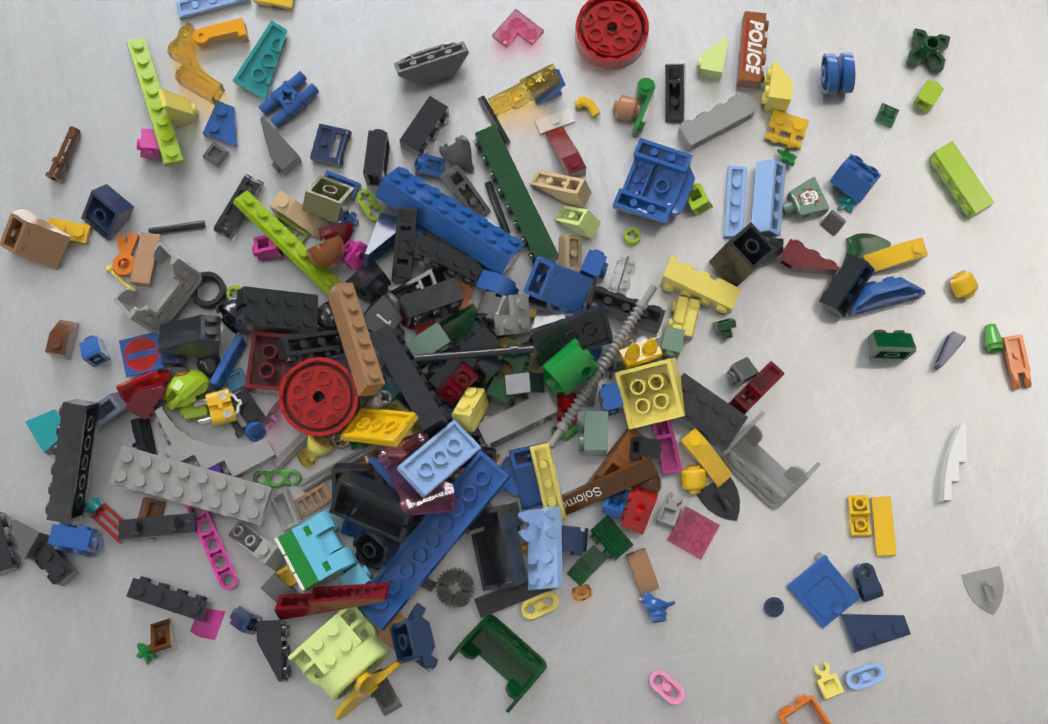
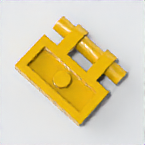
M773 110L767 129L773 130L774 133L766 132L764 139L771 140V143L774 144L781 143L787 145V148L793 149L794 147L800 149L802 142L797 141L796 138H804L809 120ZM780 133L790 135V138L780 136Z

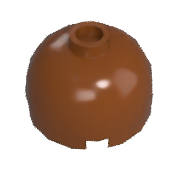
M338 235L307 249L306 253L311 263L315 266L332 269L338 266V261L343 258L345 246L342 238Z

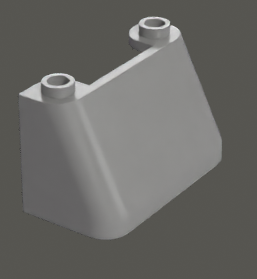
M161 240L155 246L152 253L153 258L159 264L153 271L150 287L141 286L137 292L132 289H123L114 298V302L132 321L152 333H159L160 325L170 323L202 281L201 274Z

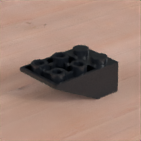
M284 620L256 621L257 643L277 680L279 682H288V678H291V666L288 665L291 647L287 645V637H290L291 633L290 625H287V621Z

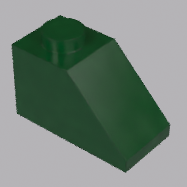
M474 303L441 321V325L453 345L456 344L455 341L462 334L465 336L470 331L469 327L474 323L477 313Z

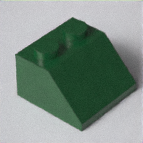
M879 329L874 330L868 336L869 359L907 360L916 352V345L912 334L905 333L904 330H895L893 333H889L886 330Z

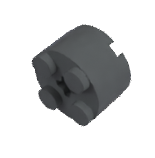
M483 292L475 320L480 321L482 319L488 323L491 329L495 330L494 316L510 315L508 297L505 295L497 297L495 292Z

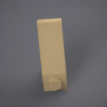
M537 170L530 183L531 187L569 205L585 207L592 194L585 179Z
M279 191L270 205L273 213H279L320 241L322 238L319 236L318 228L330 224L319 216L310 215L308 212L303 211L301 203Z

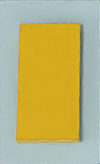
M361 408L341 433L340 437L343 441L397 447L419 417L413 412Z

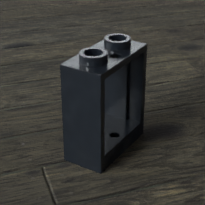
M382 129L368 130L363 169L367 186L379 187L382 178L387 175L391 145L388 133Z

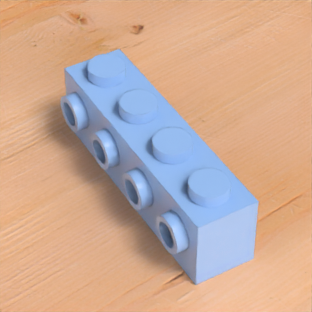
M777 159L756 162L752 223L767 238L781 235L786 164Z

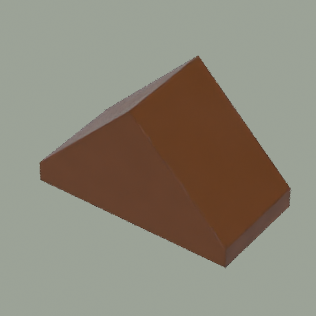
M170 618L150 624L152 654H161L178 648Z

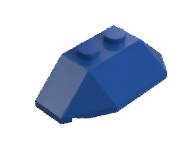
M886 277L879 283L871 281L866 283L854 301L848 316L851 317L920 299L926 292L902 277Z

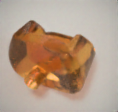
M589 584L572 588V598L576 601L587 600L593 594Z

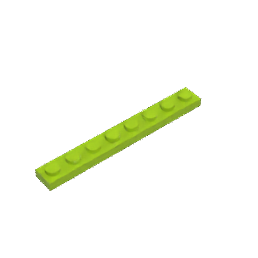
M145 38L127 40L128 51L164 167L183 164V157L171 119L162 105L158 91L161 87Z
M248 190L234 199L233 204L327 295L335 283H342L327 267L320 268L312 264L306 253L307 248Z

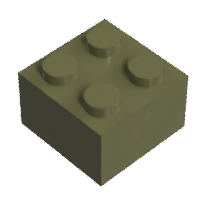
M319 175L305 191L302 210L310 215L319 216L329 222L337 223L351 206L354 187Z

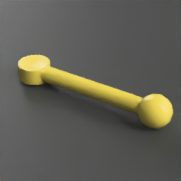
M111 265L106 266V272L115 276L127 289H132L136 292L135 287L127 284L113 270Z

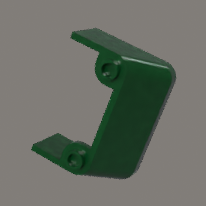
M494 615L485 616L460 642L448 658L451 662L459 652L468 659H476L480 656L509 681L505 686L507 695L514 701L506 709L507 713L514 708L547 668L546 661Z

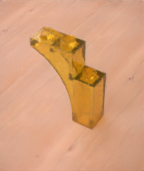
M187 22L185 26L179 29L175 40L171 41L168 45L167 52L170 58L182 65L176 70L175 78L180 85L215 105L225 92L222 83L209 76L199 65L195 53L194 32L196 29L194 25Z

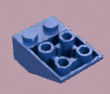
M539 256L536 258L523 292L539 300L574 312L578 308L582 309L594 279L543 256Z
M530 446L509 450L522 510L543 506Z

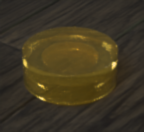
M303 448L298 451L297 457L302 466L310 468L315 464V457L309 449Z

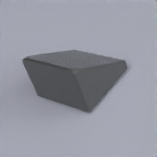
M831 210L820 226L832 236H835L845 225L846 220L834 210Z

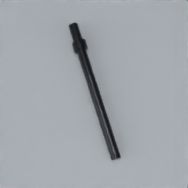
M510 345L507 348L418 354L415 356L416 363L506 355L518 357L519 354L534 353V345L519 347L518 345Z

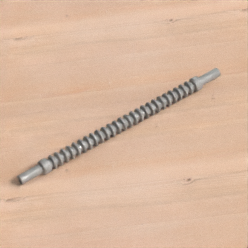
M651 284L642 299L637 301V307H633L634 312H630L631 316L627 317L628 321H624L625 325L621 326L622 330H618L619 334L615 335L616 339L612 340L613 344H609L610 348L606 349L607 353H604V357L600 358L601 362L597 363L600 368L589 377V380L585 381L587 384L583 385V390L580 389V394H577L578 398L574 399V404L571 403L572 407L567 409L568 413L565 412V417L561 418L562 422L559 421L557 424V430L549 440L552 449H554L563 433H567L569 430L568 425H572L571 421L575 420V415H578L577 411H581L580 407L584 406L583 402H587L586 397H590L589 393L593 392L592 388H596L595 384L599 383L598 379L602 378L601 374H605L604 370L608 369L607 365H611L610 360H614L613 356L617 355L616 351H619V347L623 346L622 342H626L625 337H629L628 333L632 332L631 328L634 329V324L638 323L636 320H640V315H643L642 311H646L648 308V302L657 290L656 286Z

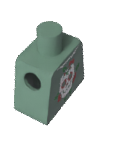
M815 177L810 178L788 193V202L783 204L782 213L787 215L793 212L797 220L824 215L828 212L830 207Z

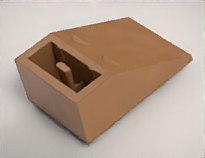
M26 209L11 212L0 241V246L15 255L59 269L71 236Z

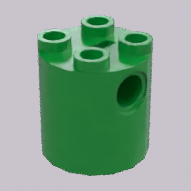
M575 338L542 366L543 381L552 392H562L568 396L600 368L592 359L591 353L587 349L582 350L581 344Z

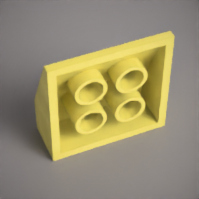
M669 358L615 373L629 429L685 416L681 376L676 358Z

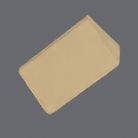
M569 234L559 237V264L580 272L582 265V237Z

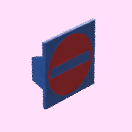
M148 333L119 340L126 377L164 368V365L161 363V353H158L159 340L157 333Z

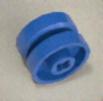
M852 52L840 53L838 57L835 53L823 54L821 61V85L824 94H836L838 89L840 93H852L856 77L855 60Z

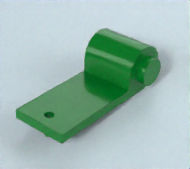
M642 78L637 84L636 99L643 103L644 106L633 128L632 137L634 138L638 130L641 133L646 124L643 122V119L654 96L656 86L650 78Z

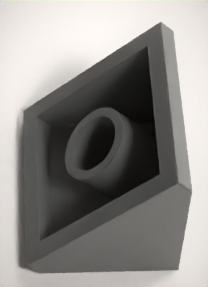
M16 519L12 520L21 559L35 562L37 559L33 554L48 542L50 535L28 523Z

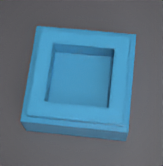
M240 367L232 371L226 381L232 393L243 389L245 386L246 375L243 369Z

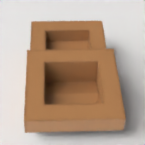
M643 548L626 554L640 594L642 595L643 593L660 588L646 549Z

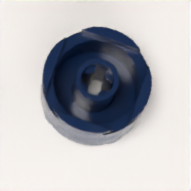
M562 525V553L563 550L571 551L570 555L582 556L583 552H587L589 528L580 531V527Z

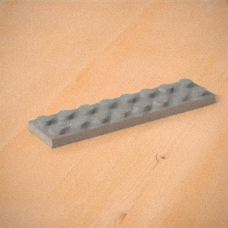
M121 445L109 481L110 484L259 526L262 524L273 489L266 485Z

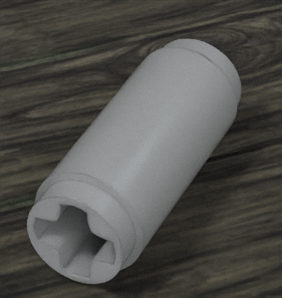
M386 390L379 391L378 394L365 402L363 408L383 409L390 403L392 396Z

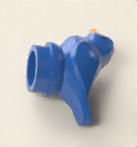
M643 593L638 601L643 603L645 611L649 613L651 623L667 621L666 610L668 607L675 605V601L666 602L654 597L650 593Z

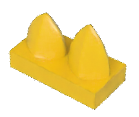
M654 338L638 344L632 343L629 347L619 350V356L627 369L660 358L663 354Z

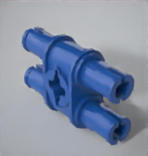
M301 71L289 81H283V84L274 92L271 91L270 97L258 106L264 115H267L277 105L282 107L270 119L277 128L288 118H294V115L303 107H307V102L319 93V90L313 83L301 93L296 92V89L307 80Z

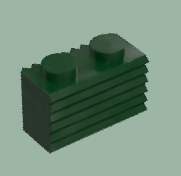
M608 515L589 531L591 533L589 536L596 545L600 543L604 548L602 552L609 560L613 558L616 561L634 545Z

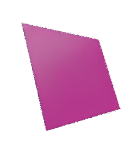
M211 609L206 622L194 619L190 632L200 638L215 640L226 611Z

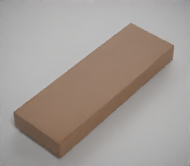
M141 232L130 279L131 285L150 287L156 262L152 253L161 239L160 234Z

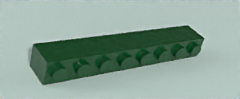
M494 124L476 132L475 140H473L477 151L481 150L483 154L481 156L482 162L485 167H489L491 171L489 176L492 182H496L499 187L497 188V193L500 199L504 198L506 202L504 206L508 215L512 214L514 218L512 223L515 230L520 231L522 235L520 240L525 244L524 248L528 247L530 253L528 256L531 263L534 264L539 256L552 261L558 260L559 254L496 125Z

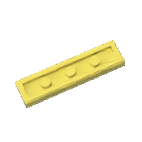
M550 442L530 446L543 508L561 507V521L566 520V512Z

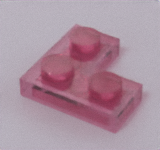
M515 9L492 34V38L505 48L517 36H520L533 46L542 36L544 30Z

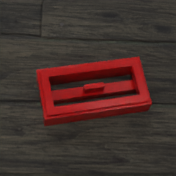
M104 503L91 518L121 544L123 541L119 540L118 535L101 521L99 517L102 516L118 532V525L104 511L107 510L117 520L124 519L107 503Z

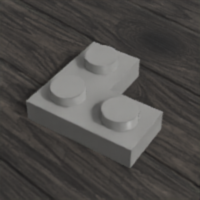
M528 294L508 295L510 315L494 316L495 334L507 335L530 332Z

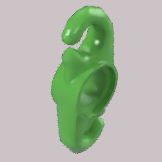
M295 469L263 471L262 474L265 476V481L262 483L257 480L261 474L260 471L255 472L252 477V481L255 483L276 488L283 485L291 486L292 482L289 480L291 474L296 475V480L293 482L294 486H297L301 481V474ZM275 473L282 475V481L278 484L272 482V476Z

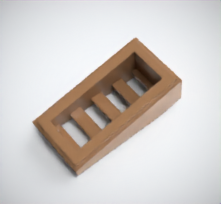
M323 482L294 500L300 518L303 519L332 502V494L326 483ZM320 491H323L326 499H322L319 494ZM316 495L320 503L316 504L312 496ZM309 498L311 504L313 505L312 508H309L306 499ZM301 502L303 503L306 509L304 513L299 506V503Z

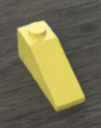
M165 89L158 90L163 108L175 127L197 122L196 115L198 110L196 104H192L188 97Z

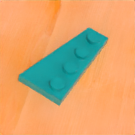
M271 20L234 77L233 82L260 99L266 100L287 35V29Z

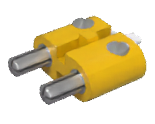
M228 388L205 394L206 398L193 402L195 408L208 404L210 417L199 419L198 425L202 426L213 423V427L236 421L235 415L239 413V407L242 405L241 399H237L234 394H229ZM230 397H233L236 402H240L237 404L236 412H234Z

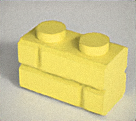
M678 296L677 301L673 300L671 312H674L673 319L669 318L667 326L685 330L683 339L691 341L701 301Z
M468 387L452 413L453 420L455 419L466 432L475 431L489 406L485 390L483 388Z

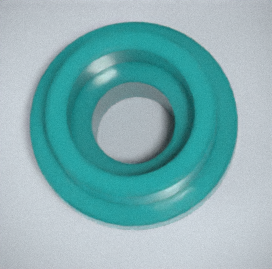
M99 496L96 499L92 497L85 505L87 507L85 512H90L93 515L103 504L100 501L101 498Z

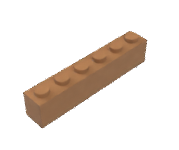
M335 283L327 297L358 396L376 395L385 382L353 283Z

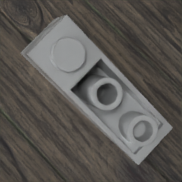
M241 520L236 523L228 534L234 541L276 572L285 561L278 547Z

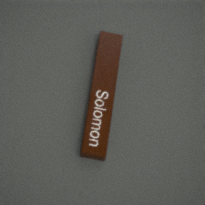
M647 456L562 494L566 515L658 475L651 457Z

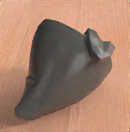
M460 135V137L455 138L456 142L448 146L446 143L444 146L439 147L441 156H445L450 163L459 165L461 169L468 172L474 171L471 146L467 136Z

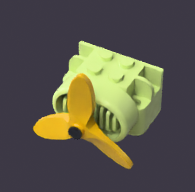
M358 607L340 610L288 656L290 660L298 665L301 672L313 684L320 685L332 700H338L352 691L334 713L337 720L346 717L368 696L371 698L375 697L381 691L378 685L401 665L396 659L379 672L372 673L386 659L388 650L380 642L379 632Z

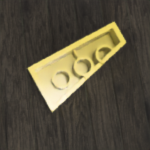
M671 255L660 283L664 290L668 292L675 291L683 297L700 300V305L712 306L720 313H731L741 288L720 278L714 280L712 275L704 270L697 272L693 265L687 262L681 264L677 262V257Z

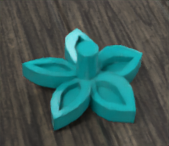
M847 194L845 197L836 196L837 200L841 202L837 210L845 208L851 214L853 206L858 202L853 198L851 199Z

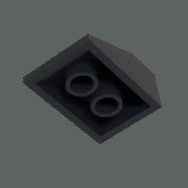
M200 314L160 325L158 353L218 359L221 342V316Z

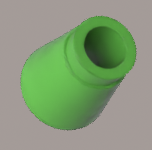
M996 324L986 325L985 349L988 350V353L1003 351L1005 344Z

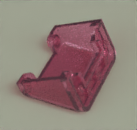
M425 431L404 437L397 447L380 446V455H378L380 465L385 466L401 499L400 506L403 513L407 512L409 516L449 513L456 510L455 490L452 484L444 481L427 497L423 498L397 471V467L427 443L428 436Z

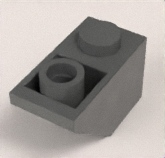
M746 357L730 366L727 371V379L732 386L735 385L739 388L754 378L759 372L750 359Z

